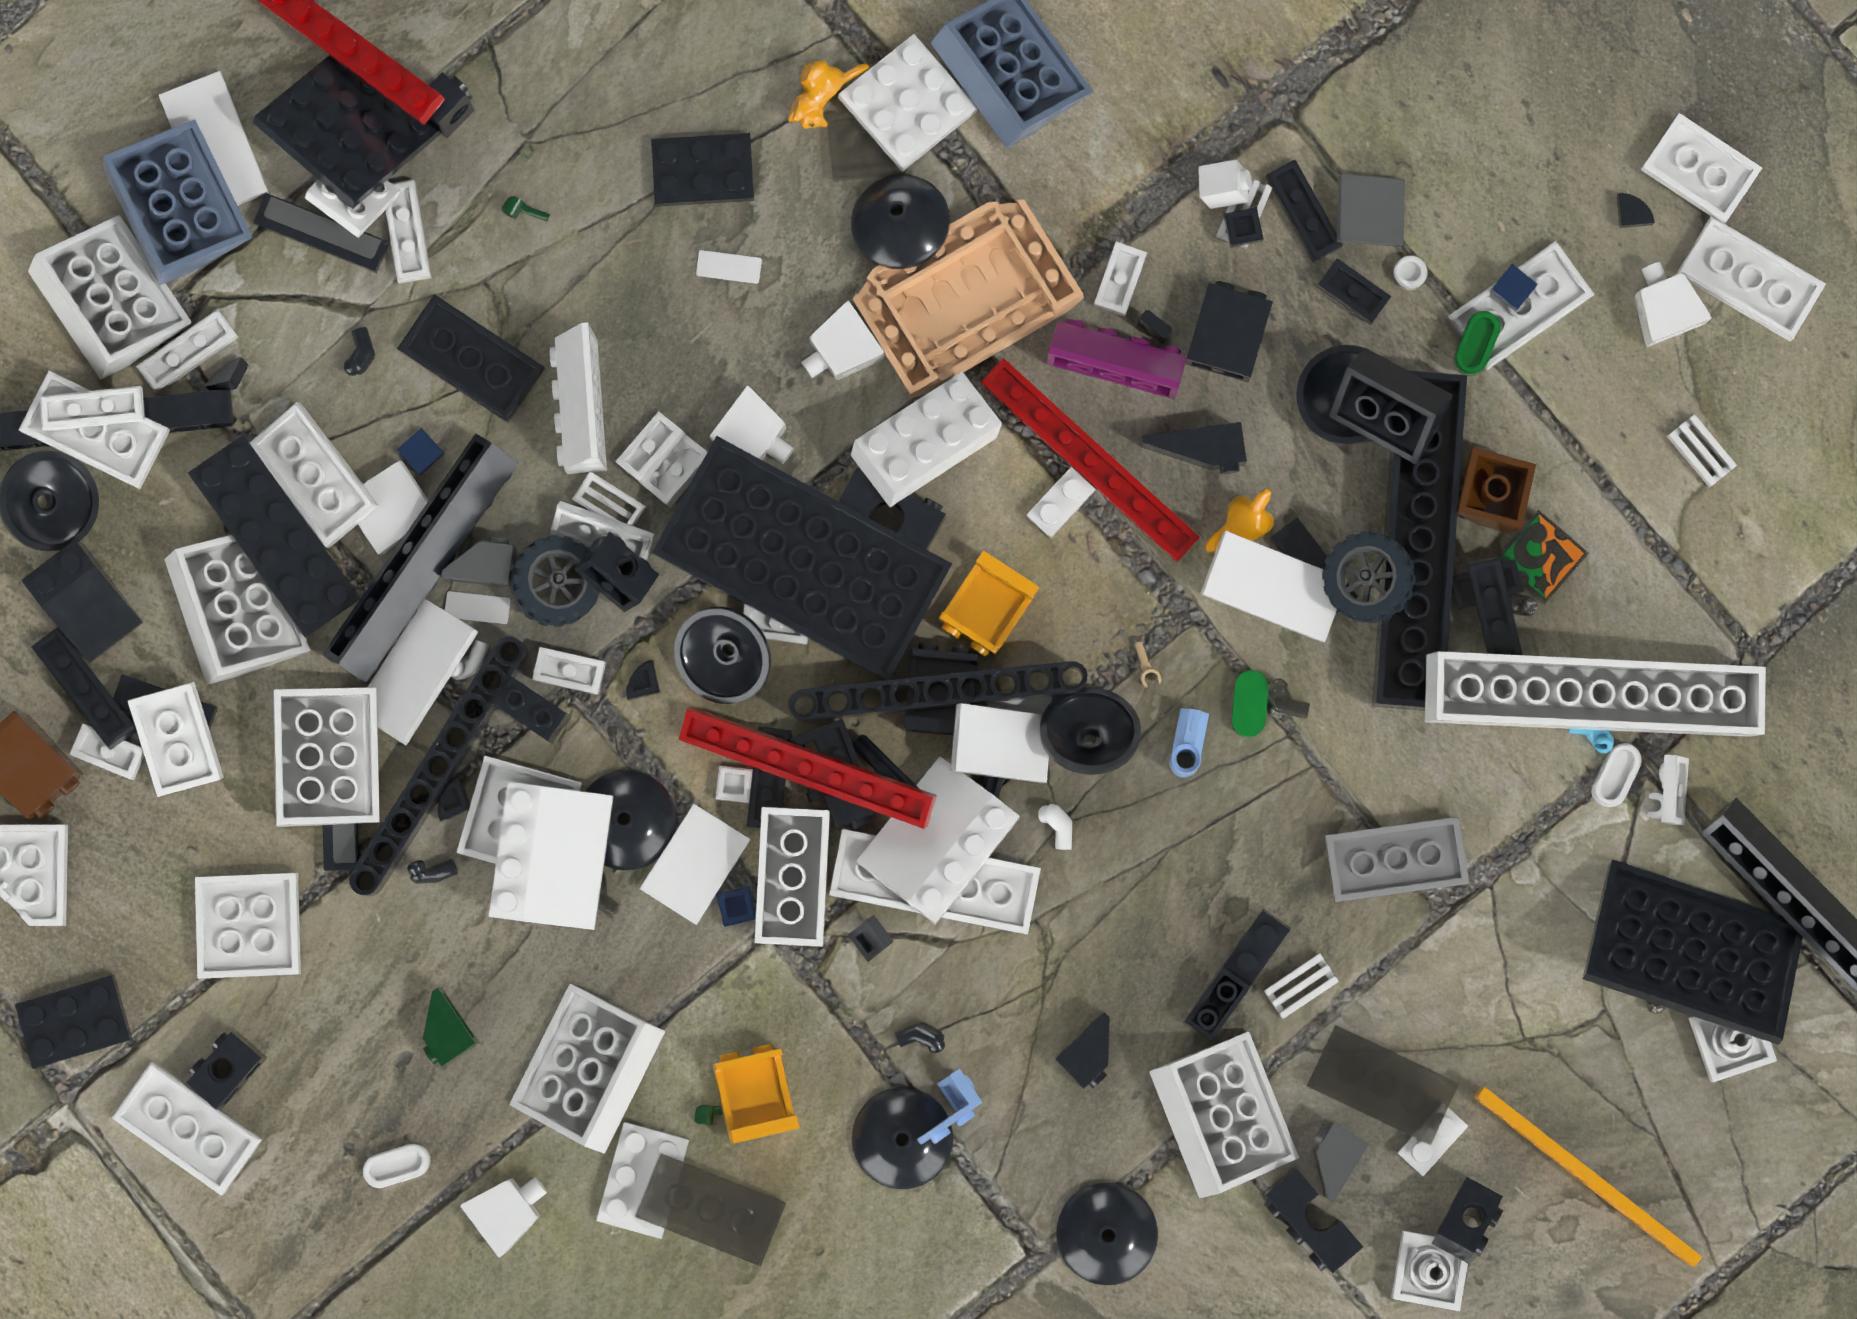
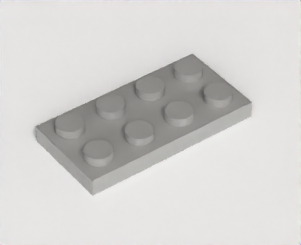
M1459 817L1324 836L1334 903L1469 884Z

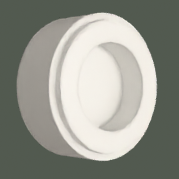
M1416 256L1401 258L1393 269L1395 283L1404 290L1410 291L1419 288L1427 277L1425 263Z

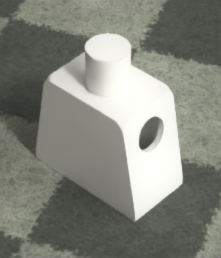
M1660 262L1642 269L1648 287L1639 290L1635 294V302L1646 347L1705 325L1712 319L1710 313L1683 273L1667 279Z
M847 301L810 336V343L816 352L803 360L801 364L811 378H814L828 368L836 380H840L883 360L885 353L851 303Z
M746 386L710 435L712 442L716 436H719L761 460H764L767 454H769L781 464L787 461L794 450L792 446L780 438L786 430V424L749 386Z
M536 1177L521 1188L511 1178L470 1199L460 1207L500 1258L513 1247L541 1216L533 1204L547 1194V1191Z

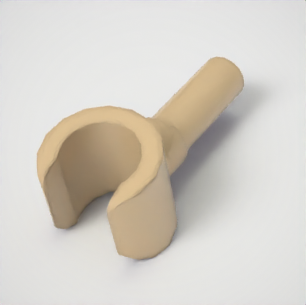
M1142 641L1135 643L1134 646L1142 669L1139 677L1141 684L1148 688L1145 676L1150 672L1156 675L1157 683L1160 684L1161 675L1151 667Z

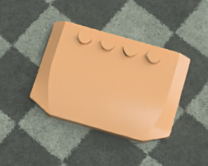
M1023 199L1017 200V203L1006 204L988 202L951 223L948 236L941 249L932 258L918 266L906 269H891L880 265L875 267L868 275L867 282L858 295L856 293L853 297V302L876 341L883 349L910 397L914 398L931 392L960 372L969 370L1067 313L1084 298V295Z

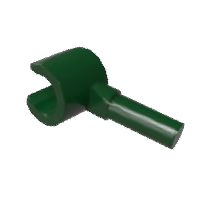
M515 196L509 197L502 206V211L513 219H516L521 211L547 222L550 216L549 213L526 205Z
M698 1106L695 1111V1122L697 1124L713 1125L714 1114H723L722 1106Z

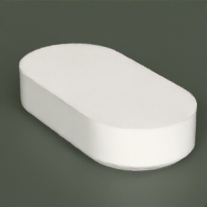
M1622 743L1612 747L1607 753L1591 789L1593 799L1600 806L1614 807L1624 801L1642 762L1641 754L1636 747L1631 744Z
M408 1144L368 1158L363 1167V1176L372 1187L384 1188L422 1176L430 1167L431 1157L424 1146Z

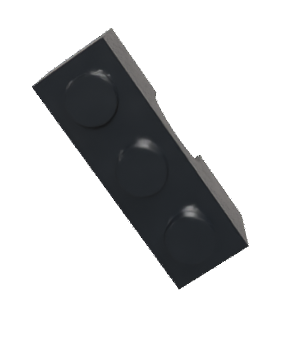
M858 467L839 500L840 503L868 518H871L874 511L880 506L888 505L864 472ZM911 493L893 505L904 516L903 524L897 534L929 551L946 519V513L941 511L943 506L926 497L924 501H921L911 496Z
M1295 1167L1291 1168L1263 1193L1268 1199L1264 1206L1276 1219L1282 1216L1290 1225L1286 1229L1287 1233L1299 1246L1305 1242L1312 1251L1308 1257L1321 1272L1327 1268L1333 1274L1363 1248L1362 1244L1339 1219L1325 1229H1313L1306 1221L1305 1211L1308 1204L1319 1194Z

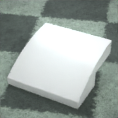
M658 411L615 462L671 508L690 485L707 451Z
M403 461L396 462L363 484L379 506L358 525L378 555L385 554L402 540L429 501Z

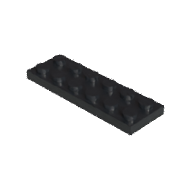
M244 435L187 472L305 638L360 600V597Z

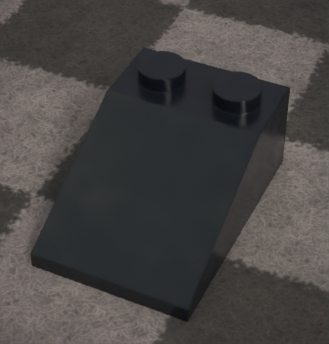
M73 540L21 580L42 609L89 663L144 623L87 547L77 540Z

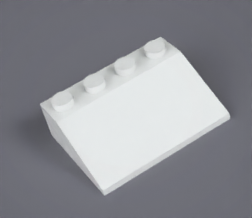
M120 215L35 254L28 273L100 380L130 366L192 324L166 283L159 286L139 243Z
M588 322L580 323L555 337V347L550 348L551 367H557L558 380H552L553 399L559 400L560 413L554 414L556 433H562V446H557V460L559 466H564L567 474L607 471L598 340Z
M232 535L175 549L164 559L206 685L235 678L311 651L307 639Z
M376 688L274 690L276 827L380 822Z
M940 756L917 784L920 789L937 795L928 827L922 829L891 817L856 861L935 925L1020 817L964 773L951 771V764Z
M508 782L489 917L595 930L614 796Z
M569 984L509 1105L575 1142L605 1153L665 1031L573 984Z
M1249 1032L1149 1071L1199 1199L1220 1194L1299 1158Z

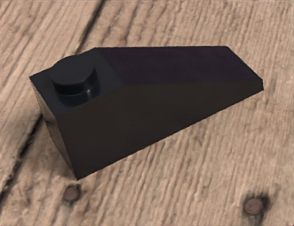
M1241 422L1144 435L1140 439L1141 448L1211 471L1220 470V474L1239 472L1240 467L1245 466L1247 462Z

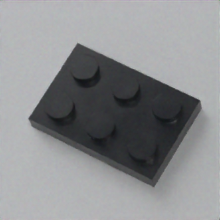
M750 133L651 139L654 201L656 207L754 201Z
M115 975L15 1004L32 1069L41 1068L133 1040Z

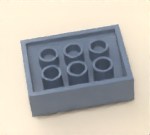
M989 0L947 22L931 42V45L1007 149L1028 138L1093 92L1027 0Z
M195 119L103 156V171L159 286L197 270L252 238V234Z

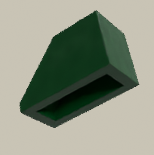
M438 987L433 990L423 1034V1040L427 1046L423 1050L434 1065L439 1062L441 1067H444L474 1048L479 1042L444 989Z

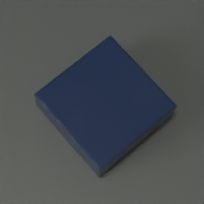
M1511 264L1490 292L1516 312L1538 284L1515 265Z
M422 428L397 449L420 476L445 454Z
M750 886L716 894L724 927L756 920V911Z

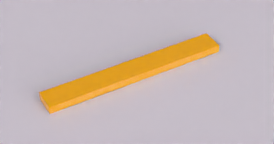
M1480 1086L1474 1093V1099L1684 1263L1696 1266L1702 1259V1256L1486 1087Z

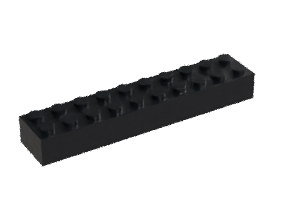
M1410 371L1452 394L1453 397L1442 423L1417 464L1390 450L1384 534L1398 542L1407 551L1409 558L1414 564L1415 569L1413 570L1416 582L1412 588V597L1406 601L1404 609L1399 613L1396 612L1389 620L1378 621L1372 707L1425 711L1426 655L1438 651L1448 652L1467 375ZM1386 558L1382 563L1381 573L1393 572ZM1393 578L1381 579L1380 585L1386 592L1390 589Z

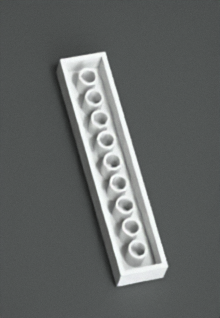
M1438 651L1426 655L1425 722L1745 737L1765 734L1766 667Z

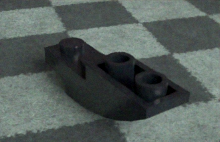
M1262 909L1213 977L1184 1022L1213 1041L1248 992L1254 980L1287 936L1291 927L1265 909Z

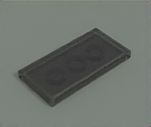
M1335 1025L1307 1084L1308 1088L1430 1146L1459 1086L1458 1082Z
M660 1152L634 1216L761 1266L786 1202Z

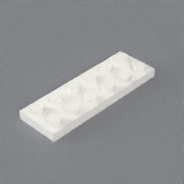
M842 829L829 895L920 913L856 862L876 835ZM988 858L941 918L1028 935L1041 868Z

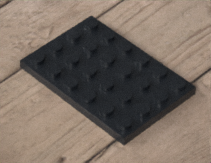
M1612 859L1608 865L1582 979L1779 1045L1784 1037L1803 936L1783 916Z

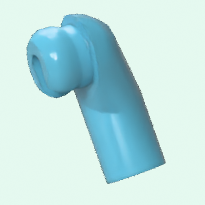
M1568 729L1569 734L1586 735L1593 747L1600 753H1607L1613 747L1614 738L1609 730Z

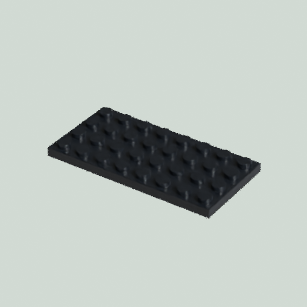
M719 436L715 437L652 552L653 555L885 681L890 680L952 566L951 562Z

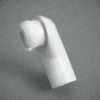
M475 639L470 654L462 657L451 677L456 680H462L476 675L483 665L491 645Z
M1049 804L1048 806H1042L1038 811V817L1042 823H1048L1056 831L1055 849L1072 850V819L1058 805Z

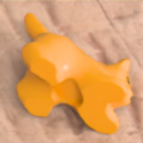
M825 60L807 64L800 77L804 91L795 98L788 121L792 123L800 121V125L804 129L819 126L827 127L828 123L823 116L825 104L844 84L858 75L867 72L870 66L868 64H859L843 72L837 67L828 65Z
M1269 488L1262 490L1254 500L1249 499L1245 495L1235 497L1228 505L1226 523L1207 540L1205 544L1206 551H1215L1216 553L1223 531H1228L1250 541L1269 534L1274 525V517L1267 512L1265 507L1270 500L1271 490Z

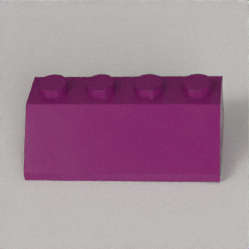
M1066 319L1065 323L1058 321L1049 349L1047 365L1175 400L1187 356L1181 355L1180 349L1167 345H1162L1161 349L1148 346L1149 341L1131 336L1129 340L1116 337L1117 332L1106 328H1098L1097 331L1084 328V323L1073 319Z

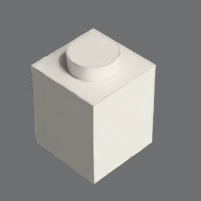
M1237 160L1199 166L1200 198L1210 209L1248 202V190L1252 188L1251 175Z

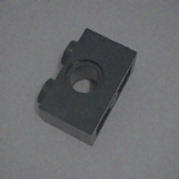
M442 72L429 86L440 93L445 100L429 119L437 124L441 133L448 138L475 110L470 102L473 97L468 92V88L455 75L449 79Z
M610 531L593 541L574 569L623 612L640 604L659 576L651 568L647 560L636 555L620 537L613 535Z
M512 676L493 702V705L551 744L554 743L571 718L566 712Z
M231 1031L229 1034L222 1033L211 1046L214 1050L206 1060L203 1058L199 1059L188 1072L191 1078L186 1084L216 1110L223 1109L267 1059L262 1052L238 1031ZM223 1058L227 1059L232 1066V1071L226 1078L221 1077L217 1072V1064Z
M1466 1177L1431 1244L1467 1264L1474 1254L1480 1257L1489 1238L1484 1236L1488 1226L1495 1228L1504 1211L1498 1207L1503 1196ZM1470 1216L1474 1218L1478 1227H1469L1463 1221V1217Z

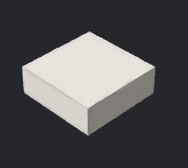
M719 766L716 800L749 803L753 769Z

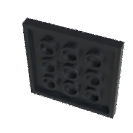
M330 55L256 114L253 120L255 126L352 209L440 136L441 133L438 125L430 119L424 125Z

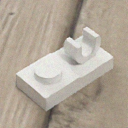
M1664 755V763L1661 764L1659 769V778L1664 789L1663 794H1649V799L1661 802V808L1657 812H1648L1649 817L1661 819V822L1672 825H1684L1689 758L1679 755Z

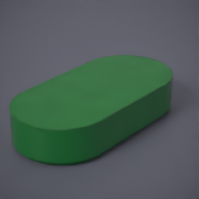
M1479 311L1468 320L1453 357L1454 366L1462 375L1475 376L1486 367L1500 333V322L1493 313Z
M1249 670L1243 672L1238 676L1234 684L1231 724L1234 731L1245 738L1258 735L1263 730L1266 722L1268 682L1265 676L1258 671Z

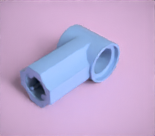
M1180 708L1172 753L1169 759V767L1176 776L1187 778L1192 776L1199 768L1209 718L1208 713L1195 709ZM1180 753L1190 754L1194 759V766L1189 769L1181 768L1177 764L1176 756Z

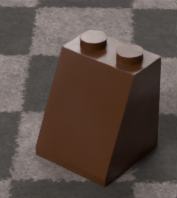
M13 711L0 723V794L25 818L35 820L38 817L42 819L54 809L55 805L53 802L62 794L67 796L80 784L78 779L83 775V772L31 716Z

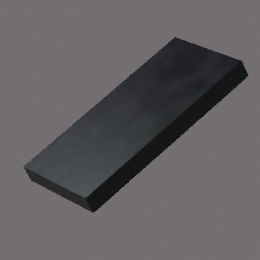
M435 294L397 348L400 352L507 423L545 370L544 366Z

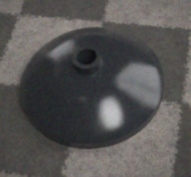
M906 174L888 176L870 185L856 201L851 216L853 238L862 254L875 264L891 269L915 267L932 258L945 243L950 229V213L942 193L929 181ZM896 209L903 210V213L899 216L892 215Z
M1338 345L1328 348L1314 356L1305 366L1299 377L1296 393L1299 413L1307 427L1314 434L1328 442L1352 445L1369 440V438L1329 417L1346 369L1364 347Z
M56 451L35 452L15 462L3 477L0 485L1 519L9 533L29 548L40 551H59L73 540L81 541L89 533L97 518L99 495L96 483L88 469L72 456ZM41 495L47 499V505L44 508L38 505V498Z
M727 607L702 609L694 613L682 624L675 638L674 658L680 676L692 691L708 701L719 704L740 703L755 695L768 678L771 667V653L766 637L753 620L737 610ZM726 644H730L734 648V652H730Z
M1084 687V689L1075 694L1059 695L1046 707L1040 722L1041 743L1049 757L1061 767L1080 774H1104L1120 768L1133 757L1138 749L1141 738L1140 720L1134 708L1118 694L1101 688ZM1086 742H1091V743H1093V744H1092V745H1088V744H1085V743H1086Z
M618 770L605 774L595 780L585 792L614 796L604 866L616 870L629 871L654 863L660 858L676 831V809L669 792L655 778L635 770ZM628 813L630 815V822L627 825H621L618 822L620 814Z
M908 1087L887 1089L873 1096L859 1111L852 1130L853 1152L861 1169L875 1182L893 1189L916 1188L934 1179L947 1164L953 1146L952 1125L948 1126L951 1133L934 1144L930 1139L920 1145L917 1139L948 1118L946 1111L932 1096L918 1089ZM903 1132L908 1135L909 1141L906 1145L901 1146L897 1144L895 1138L898 1133Z
M1104 1182L1092 1184L1079 1190L1066 1202L1058 1218L1056 1239L1064 1262L1077 1276L1098 1285H1117L1133 1279L1150 1263L1157 1247L1158 1227L1151 1207L1141 1195L1124 1185ZM1105 1229L1114 1231L1115 1236L1112 1241L1106 1242L1102 1239L1101 1235Z

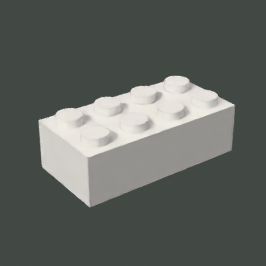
M960 372L856 439L853 444L851 457L888 506L891 507L995 440L1002 422L965 374Z
M762 807L755 943L823 947L830 811Z

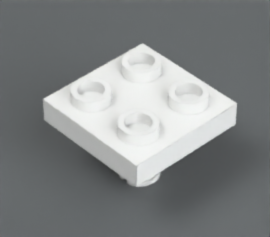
M317 180L307 190L305 199L359 238L398 197L400 189L389 181H385L352 209L322 182Z
M1693 1016L1688 1018L1710 1082H1716L1777 1061L1771 1042Z
M1402 1230L1391 1298L1460 1311L1468 1264L1431 1244L1435 1236Z

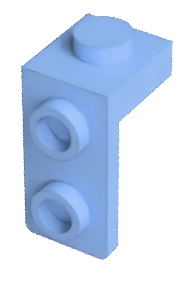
M960 1069L937 1083L955 1110V1113L919 1137L917 1140L920 1145L930 1139L934 1144L951 1133L948 1126L954 1122L958 1126L963 1125L975 1116L973 1109L983 1103L975 1092L971 1079L964 1075Z

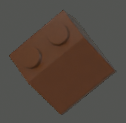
M1472 447L1457 513L1479 526L1509 534L1522 529L1536 464Z

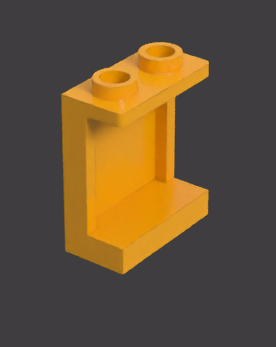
M983 550L976 560L975 566L945 611L940 615L939 621L944 623L941 629L956 639L962 635L970 640L971 644L969 647L983 657H986L988 653L995 657L1039 591V586Z
M772 1043L752 1048L753 1055L741 1058L739 1051L719 1055L720 1062L712 1064L730 1144L800 1128L797 1115H794L781 1059V1055H783L782 1049L773 1050Z

